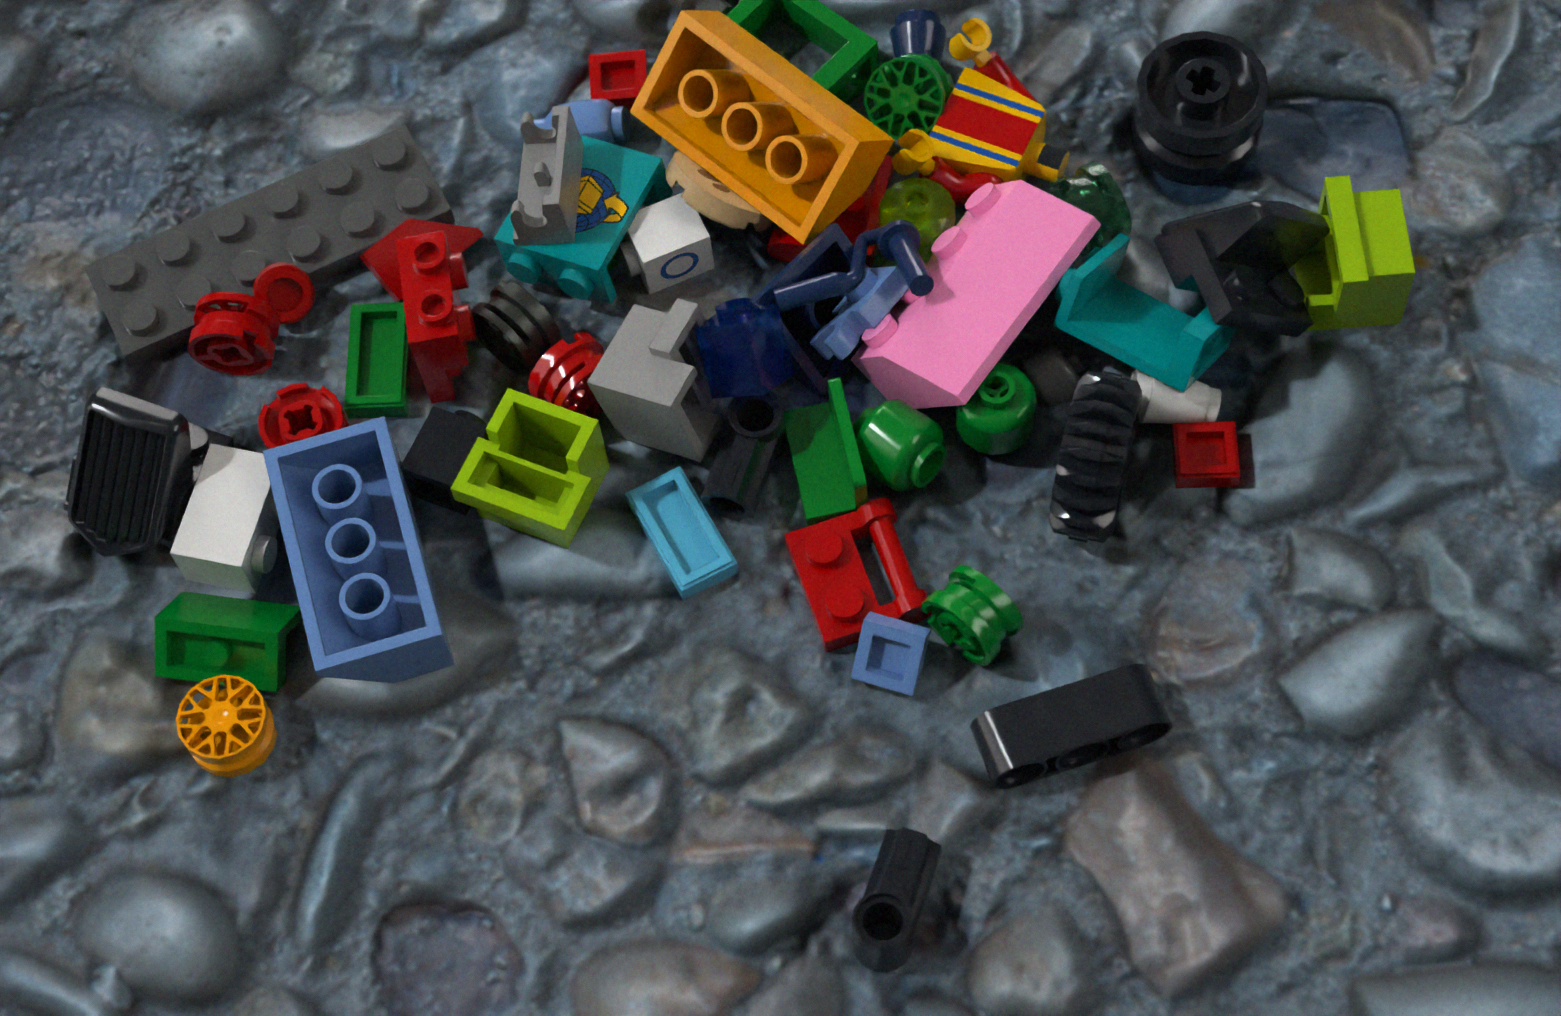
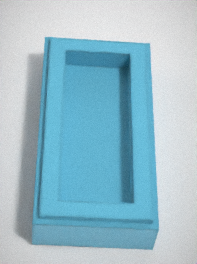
M680 466L625 493L627 504L683 600L739 573L737 561Z

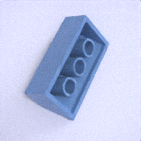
M379 417L263 451L317 676L396 683L454 666L453 655L409 490L400 468L402 465L400 456L385 417Z

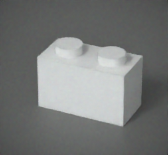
M210 444L170 551L172 558L186 580L256 594L263 573L268 574L272 570L277 556L276 536L280 522L263 453Z

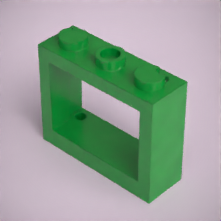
M739 0L738 5L726 15L756 38L779 19L829 53L832 57L810 78L848 106L865 90L871 74L879 67L878 41L818 0ZM879 73L876 74L874 81L877 79Z

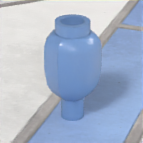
M586 99L558 105H569L580 135L615 145L618 142L629 141L631 124L626 106L615 107L607 99ZM552 110L546 118L534 119V124L541 129H552Z

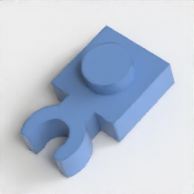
M897 266L864 268L861 281L844 293L845 297L832 311L835 317L825 324L810 341V344L825 360H829L833 355L839 360L846 358L858 344L862 333L866 329H875L909 289L900 269Z

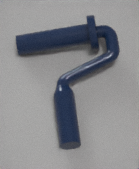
M894 220L885 226L861 233L855 241L849 272L834 271L773 289L779 313L843 295L849 288L856 286L863 276L868 246L874 244L878 245L884 257L897 263L912 294L919 297L929 294L934 287V281L918 252L921 237L916 226L910 221Z

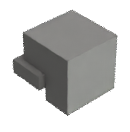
M677 298L669 313L634 304L588 379L587 384L619 438L701 462L723 424L721 417L712 414L734 374L699 304Z

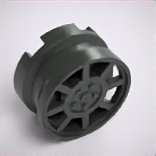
M502 280L490 291V301L487 303L479 302L471 309L476 337L497 360L510 370L520 375H527L538 362V355L541 352L546 353L549 348L562 339V335L555 320L534 296L512 281L506 284Z

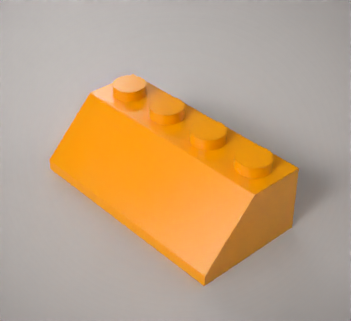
M681 10L630 110L632 115L803 245L812 242L867 190L895 140L720 11Z

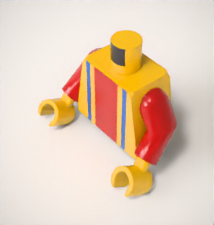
M979 18L969 19L962 24V30L971 39L972 44L969 43L963 34L958 33L950 39L949 52L952 57L960 61L972 59L975 63L973 69L965 67L930 135L919 129H910L898 139V144L905 149H901L892 158L893 168L898 173L909 175L916 170L919 171L921 186L934 190L957 207L965 206L968 198L978 188L987 183L996 185L1020 179L1025 181L1029 174L1051 183L1059 184L1066 170L1070 152L1044 143L1046 110L1022 84L996 51L988 52L986 50L992 41V33L986 22Z

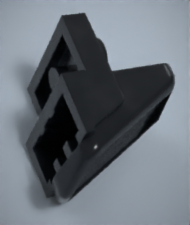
M1253 200L1170 221L1162 226V234H1158L1153 239L1175 288L1201 293L1215 324L1296 338L1314 324L1304 303V292L1299 283L1291 276L1288 269L1329 234L1330 228L1325 218L1320 214L1284 201Z
M98 387L85 404L77 455L72 461L66 501L63 503L64 510L68 511L70 523L103 557L147 552L154 549L157 544L172 548L210 444L234 448L233 437L189 423L179 412L106 387Z

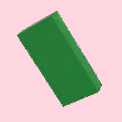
M403 302L351 304L344 410L348 419L408 416L412 351L408 344Z

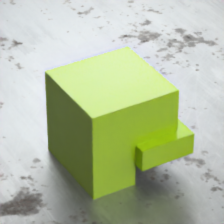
M1350 175L1325 177L1317 212L1325 218L1330 232L1292 266L1294 279L1299 283L1304 292V303L1314 322L1306 331L1400 324L1416 273L1400 189L1353 192Z
M507 388L486 427L489 440L481 437L477 438L450 488L454 500L477 508L480 517L568 549L610 468L599 421Z

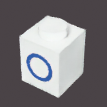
M682 193L640 209L624 236L625 241L621 242L618 246L621 260L628 275L633 277L639 274L649 295L715 268L710 235L698 212L685 203L686 201L681 197Z

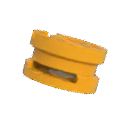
M218 675L204 679L191 688L179 704L176 716L178 736L198 765L214 776L236 777L250 773L265 762L274 749L277 737V730L275 729L273 719L274 715L267 706L263 696L254 684L240 676ZM220 682H224L225 689L219 690ZM213 684L210 692L204 690L205 687ZM199 692L204 698L196 703L193 696ZM190 702L193 705V709L185 711L186 706ZM188 718L187 724L182 723V719Z

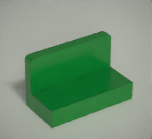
M840 377L828 379L829 402L783 411L786 440L807 527L857 511L860 506L868 502L867 482Z
M182 592L155 616V676L201 682L204 679L218 675L240 676L254 684L257 690L278 692L286 680V635L301 620L300 606Z

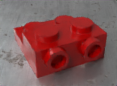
M444 230L396 239L408 344L431 404L455 400L453 376L462 375V367L469 366L466 342L476 340L469 303L460 304L459 290L469 288L463 253H451Z

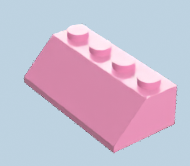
M1021 179L996 185L987 183L981 186L966 201L965 208L967 212L956 226L943 232L931 247V251L934 254L925 265L934 281L932 291L925 296L919 297L912 294L910 289H908L875 329H866L862 335L864 343L851 358V361L888 401L899 399L914 409L965 405L1100 228L1101 224L1093 215Z

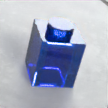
M751 298L729 300L718 304L715 307L716 314L694 328L712 399L765 395L794 375L778 303L753 306Z

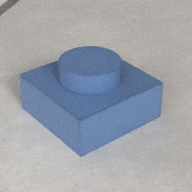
M869 611L863 620L851 678L913 696L919 685L931 629Z

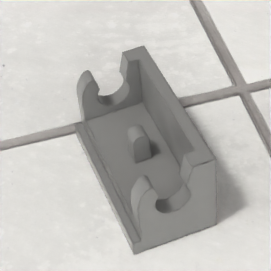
M569 105L553 106L552 129L537 127L534 124V117L529 112H525L522 116L520 131L524 143L518 197L512 204L510 216L514 227L513 241L515 246L574 243L584 144Z

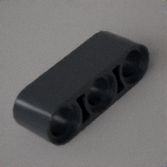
M1145 664L1122 666L994 707L978 715L970 725L990 781L996 789L1018 787L1143 747L1164 737L1173 727L1150 670Z

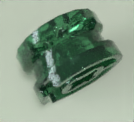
M1090 161L1080 166L1075 171L1074 177L1071 178L1063 175L1047 185L1049 190L1054 189L1049 194L1093 215L1101 224L1079 256L1086 258L1096 246L1102 249L1104 241L1110 242L1119 233L1127 236L1131 233L1132 221L1124 195L1108 170L1099 162Z

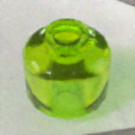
M908 178L895 183L885 192L879 203V227L885 226L894 220L910 221L916 226L920 234L921 241L918 252L926 264L934 254L931 251V247L935 240L947 229L956 226V205L950 192L940 183L927 178Z

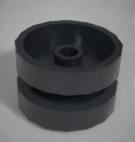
M1200 31L1180 33L1160 42L1143 59L1136 81V104L1133 110L1132 134L1134 147L1146 166L1167 180L1190 186L1218 184L1239 174L1255 157L1264 121L1263 115L1269 94L1266 68L1252 49L1231 36Z

